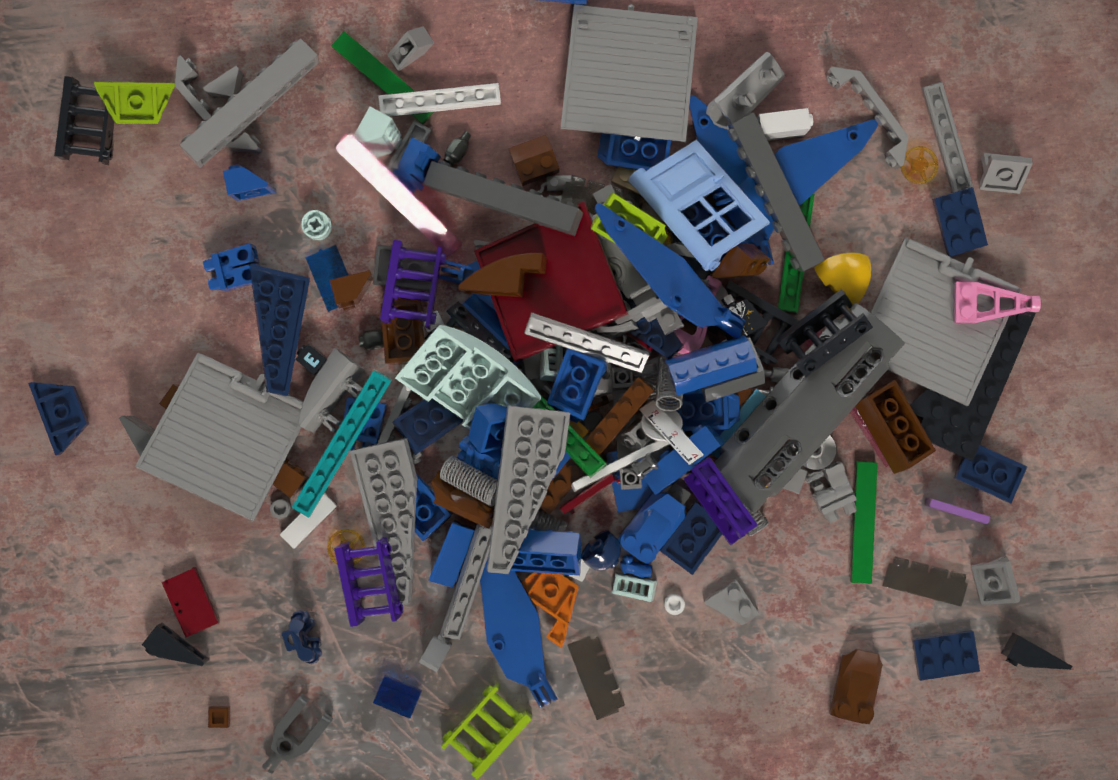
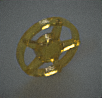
M916 146L909 149L905 155V160L911 164L909 173L907 174L904 165L900 167L903 176L909 182L924 184L935 177L938 172L939 163L937 156L932 150L927 147ZM920 150L917 158L907 157L910 152ZM924 151L931 155L934 163L928 162L923 157ZM935 166L932 175L927 179L925 171L928 167ZM913 173L920 174L923 180H915L910 175Z
M342 529L334 533L329 539L327 546L328 555L335 564H337V560L331 552L335 551V547L331 548V544L338 534L341 540L340 544L349 542L350 548L353 550L355 549L354 544L360 540L362 548H366L363 537L351 529ZM349 532L356 535L357 538L352 541L345 540L342 533ZM358 557V559L355 562H353L354 565L360 562L363 557Z

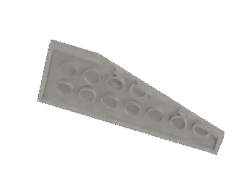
M507 405L487 572L509 574L519 553V548L524 538H526L528 529L544 500L550 482L554 478L558 465L565 455L570 418L569 412Z
M406 438L350 451L374 546H376L378 540L387 537V541L391 545L390 556L399 600L403 605L409 604L412 601L417 475Z

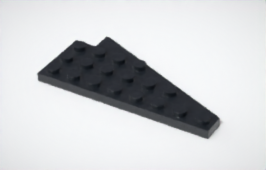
M1024 312L1009 316L969 406H965L928 388L910 404L915 415L922 418L920 424L933 445L970 461L974 460L1036 313Z

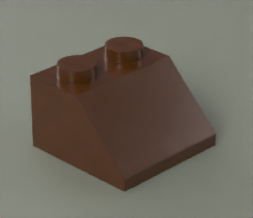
M546 135L508 148L522 186L560 173L555 154Z
M740 243L728 251L711 276L713 278H736L759 275L767 268V262L770 258L754 244Z
M370 270L330 280L335 302L339 309L343 308L344 311L350 310L360 303L373 281Z

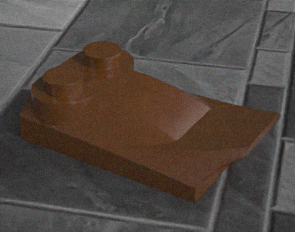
M401 297L394 300V307L396 309L422 313L421 300ZM395 317V319H391V324L382 323L385 364H407L425 342L423 321Z
M438 470L431 483L435 493L434 503L489 529L493 522L495 505L491 507L472 495L463 492V490L454 487V485L445 482L440 478V470Z
M855 649L846 655L842 654L829 711L830 715L861 724H870L874 717L873 709L883 666L879 654Z

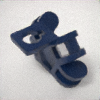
M299 610L292 614L289 630L282 632V637L287 651L296 649L300 660L309 664H315L322 655V650L319 648L321 646V639L307 636V633L315 626V621L307 611ZM290 634L292 636L294 645L289 642L288 638Z

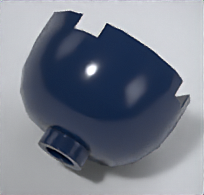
M604 530L593 537L597 540L592 545L588 542L581 554V559H583L584 563L597 571L614 568L619 562L618 558L621 553L618 539L609 530Z

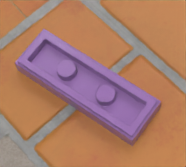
M926 498L925 506L980 523H989L990 516L930 498Z

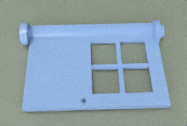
M697 140L647 171L644 168L636 170L628 180L698 260L705 271L716 269L720 265L719 260L724 253L770 223ZM722 187L734 202L716 213L703 197ZM700 201L712 216L694 227L681 211ZM738 205L751 221L733 232L720 216ZM716 220L729 235L711 247L698 230Z

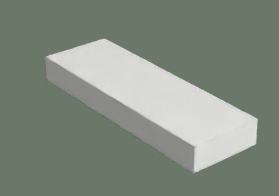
M324 493L309 518L300 514L280 536L295 549L338 505Z

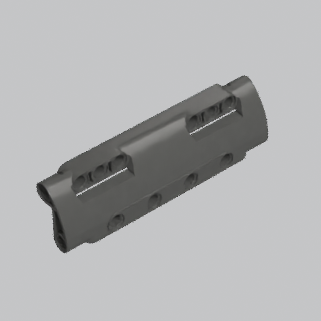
M854 303L850 310L856 317L864 313L873 328L806 378L796 364H794L720 449V456L714 464L740 501L754 514L767 501L768 497L776 496L882 377L889 368L890 359L905 344L887 325L857 303ZM845 316L833 321L840 330L850 323ZM826 328L819 338L822 342H825L833 334ZM812 344L805 354H809L817 347ZM872 346V348L864 355V357L857 363V365L849 372V374H848V375L842 380V382L835 388V386L840 382V380H841V379L848 373V371L856 364V362L863 356V354ZM790 438V440L788 441V443L781 449V451L773 458V460L766 466V468H765V469L758 475V477L753 481V479L757 476V474L764 468V466L772 459V457L780 450V448H781V447L787 442V440Z

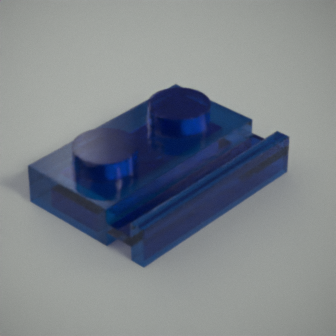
M385 675L373 703L410 719L422 690Z

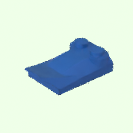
M601 133L597 157L609 166L632 170L644 168L647 171L669 157L671 140Z
M567 348L547 403L552 405L556 411L569 412V420L575 423L584 420L601 377L606 372L607 362Z
M694 390L682 394V406L676 410L682 418L683 431H692L700 424L703 427L709 425L713 430L730 429L733 424L740 421L739 396L735 394L706 402L702 390ZM666 399V400H667V401H674V400H677V399Z
M416 473L415 533L422 541H425L453 513L434 503L435 493Z
M653 492L617 539L620 545L637 559L649 565L655 560L658 552L684 520L685 506L667 492L657 495Z

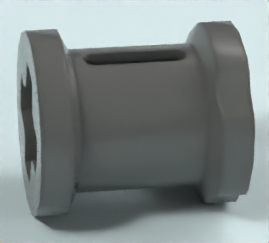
M647 453L644 459L637 464L633 463L632 468L640 479H644L647 473L653 469L657 470L659 465L654 457Z

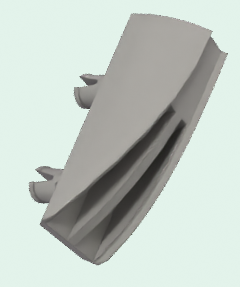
M765 52L708 104L706 114L709 115L713 124L729 130L727 125L750 114L783 80L785 73L770 53Z
M334 348L310 385L301 408L299 425L315 433L323 423L331 432H335L337 429L331 422L339 426L341 422L330 413L347 391L357 399L359 394L356 390L361 392L363 388L355 381L363 373L364 369L342 351Z

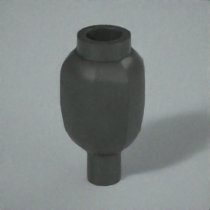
M465 131L461 137L455 138L445 150L443 160L451 164V166L459 163L468 150L467 142L471 134Z
M366 330L362 335H358L360 347H364L366 350L384 347L382 330Z

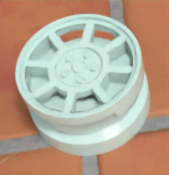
M312 210L307 212L302 218L301 227L303 232L311 239L323 240L331 233L332 222L325 213Z

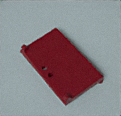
M609 474L561 506L560 510L564 514L570 512L573 515L576 507L615 481L619 484L620 477L618 475L613 477V474Z
M196 567L161 582L185 638L220 623Z

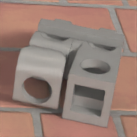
M833 462L822 470L806 475L804 481L810 484L814 490L812 498L818 511L824 515L829 523L839 519L836 509L840 507L843 508L846 515L857 511L854 502L857 499L847 479L842 462ZM825 476L829 488H824L823 483L820 482L821 477Z

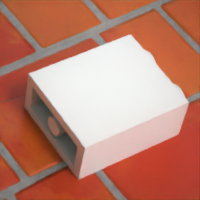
M808 108L759 114L757 117L767 141L804 137L811 129V126H813V116L809 114Z

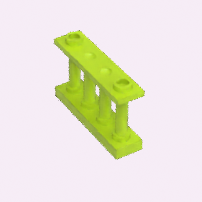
M498 683L493 687L489 685L482 693L484 697L453 731L449 730L442 737L443 743L441 748L444 750L450 744L472 764L471 775L476 780L481 777L532 720V714L529 711L525 710L523 714L521 712L518 713L496 693L499 689ZM489 699L493 700L513 719L514 724L510 728H504L482 708ZM476 714L500 734V739L496 744L487 740L469 723ZM462 729L486 749L485 752L487 754L482 759L480 757L477 758L455 738Z

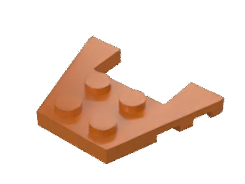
M533 572L521 583L531 601L557 619L546 638L561 648L565 642L580 585L564 574Z

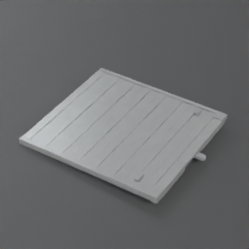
M574 4L561 129L686 142L698 17L634 11V5L632 4L628 6V10Z
M905 237L870 312L905 342L897 354L890 359L887 370L965 406H969L1009 316L975 324L954 323L955 282H978L1020 293L1021 288L971 267L973 263V258L971 257L964 264L952 259L948 255ZM978 294L977 311L985 312L992 310L993 298L988 295ZM1000 297V310L1013 309L1014 299ZM872 346L863 354L861 358L864 357V355L872 348Z
M197 353L135 467L254 522L302 428L299 425V417L304 401L289 394L288 396L267 393L266 385L263 384L264 374H260L258 379L255 380L208 356Z

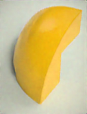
M843 253L832 256L814 267L825 286H829L835 294L842 289L853 305L861 301L868 289L871 279V263L867 255Z

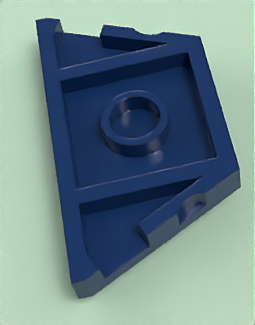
M30 382L28 383L55 456L61 455L89 425L76 387Z

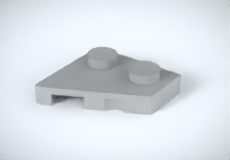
M734 580L704 600L706 605L741 625L759 615L737 580Z

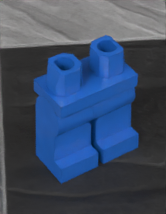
M411 138L398 164V169L395 168L392 173L397 177L392 187H396L402 194L412 198L416 189L422 191L424 187L422 183L425 181L431 162L438 163L441 156L429 145Z
M251 243L211 254L212 258L203 261L205 271H215L217 276L208 279L210 290L229 291L252 285L249 265L260 266L257 264L260 262L256 246Z
M347 397L344 419L354 404L355 397ZM378 403L358 436L357 441L363 442L362 448L378 443L388 404ZM355 441L354 445L352 446L351 450H354V449H355L356 441Z
M465 436L459 444V448L462 450L458 453L457 458L498 481L502 450L497 449L480 454L468 437Z

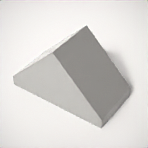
M235 66L204 86L203 89L210 96L229 99L233 94L237 95L240 92L243 73Z

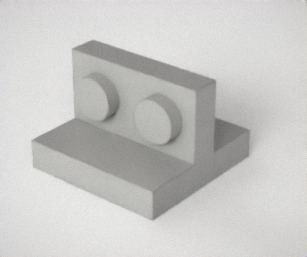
M983 153L981 161L984 173L980 180L979 188L986 191L1020 194L1032 167V158Z
M1000 557L989 563H979L971 566L981 605L1017 603L1021 601L1011 563L1007 557Z

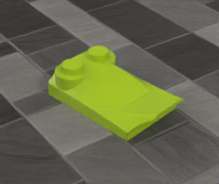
M613 192L603 205L661 244L665 242L668 237L665 231L666 225ZM597 214L590 228L615 243L608 235Z

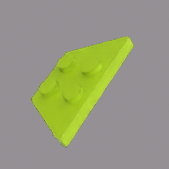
M93 82L96 91L115 124H158L169 97L175 88V83Z

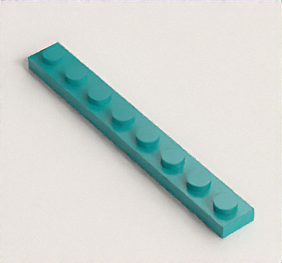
M373 370L291 508L308 518L312 515L392 382V379L377 370Z

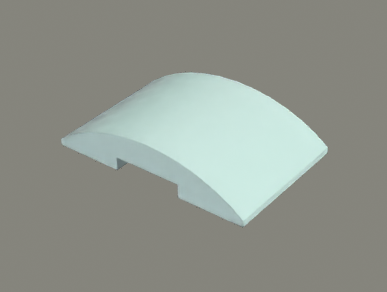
M439 325L395 377L396 380L428 402L433 398L464 420L462 425L469 430L477 406L496 403L505 407L510 405L532 408L541 399L540 394L528 378L505 356L478 338L444 325Z

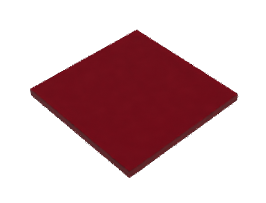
M584 201L577 204L583 215L575 236L534 223L474 250L480 269L497 260L513 255L543 253L547 257L545 274L525 273L523 297L490 295L515 362L557 345L524 334L531 313L587 332L628 315L598 233L590 228L593 220Z

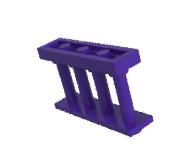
M393 240L380 318L382 323L391 324V319L398 317L425 321V327L431 330V325H435L437 313H434L440 269L441 265H445L446 253H443L442 247L438 246L437 254L406 250V247H403L402 241ZM412 258L435 262L434 273L405 270L403 267H400L401 259ZM403 277L432 282L431 292L423 293L400 289V287H397L398 279ZM401 297L428 301L427 313L396 309L394 307V300Z
M710 457L691 469L692 473L683 478L729 545H732L758 526Z
M387 537L378 540L375 547L352 550L349 542L341 543L335 547L334 550L350 627L360 625L365 620V616L390 614L392 622L397 621L402 616L403 604L399 600L390 556L391 545L388 543ZM377 554L379 556L380 566L362 569L354 567L353 558ZM383 575L385 586L363 589L358 587L357 577ZM387 595V606L362 607L361 597Z

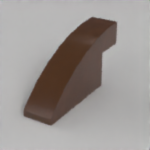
M526 253L497 260L474 272L459 285L458 289L464 294L523 297L525 273L545 274L547 257L543 253Z

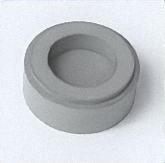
M276 499L271 503L270 512L275 518H285L291 512V504L287 499Z

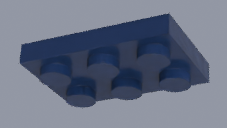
M973 187L932 199L948 256L952 257L988 245Z
M431 398L429 402L424 399L396 418L392 423L404 439L407 438L409 447L417 455L464 420Z
M980 445L973 461L962 458L954 479L1007 503H1012L1027 466Z
M694 502L686 513L684 520L661 548L660 552L693 575L722 536V533L705 509Z
M972 630L912 639L917 675L920 681L980 672L975 636Z

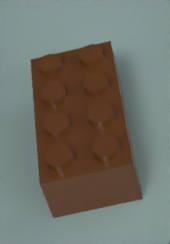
M896 380L882 385L867 394L855 406L894 474L910 469L936 451Z

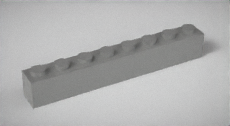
M301 38L297 42H292L287 47V51L282 55H277L268 68L261 69L253 81L245 83L237 95L233 94L227 100L226 105L222 108H217L210 119L202 121L193 134H188L182 139L180 146L183 152L201 168L319 63L318 55Z

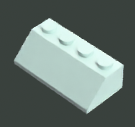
M369 107L352 137L350 145L361 159L366 161L390 154L394 149L397 150L402 142V135L392 118Z

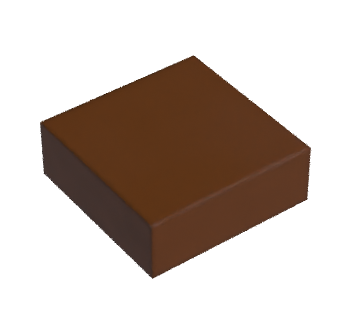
M230 706L208 707V728L230 727Z

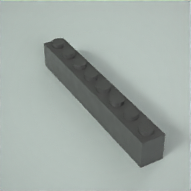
M755 113L748 114L727 125L729 128L728 135L732 141L736 142L738 146L737 153L740 159H744L747 165L746 172L755 181L756 185L754 188L759 197L762 196L765 202L763 204L764 209L768 215H771L774 221L772 222L773 228L777 233H780L783 239L781 244L784 250L788 251L791 256L790 263L795 270L804 272L825 261Z
M441 160L439 163L431 162L424 185L432 190L573 236L577 232L583 212L578 208L579 205L567 201L564 204L559 202L560 199L548 195V198H545L538 191L530 189L527 192L523 190V187L516 184L508 186L505 185L503 180L493 178L492 181L486 179L487 176L482 173L475 172L474 175L468 173V169L460 166L455 169L451 167V164Z

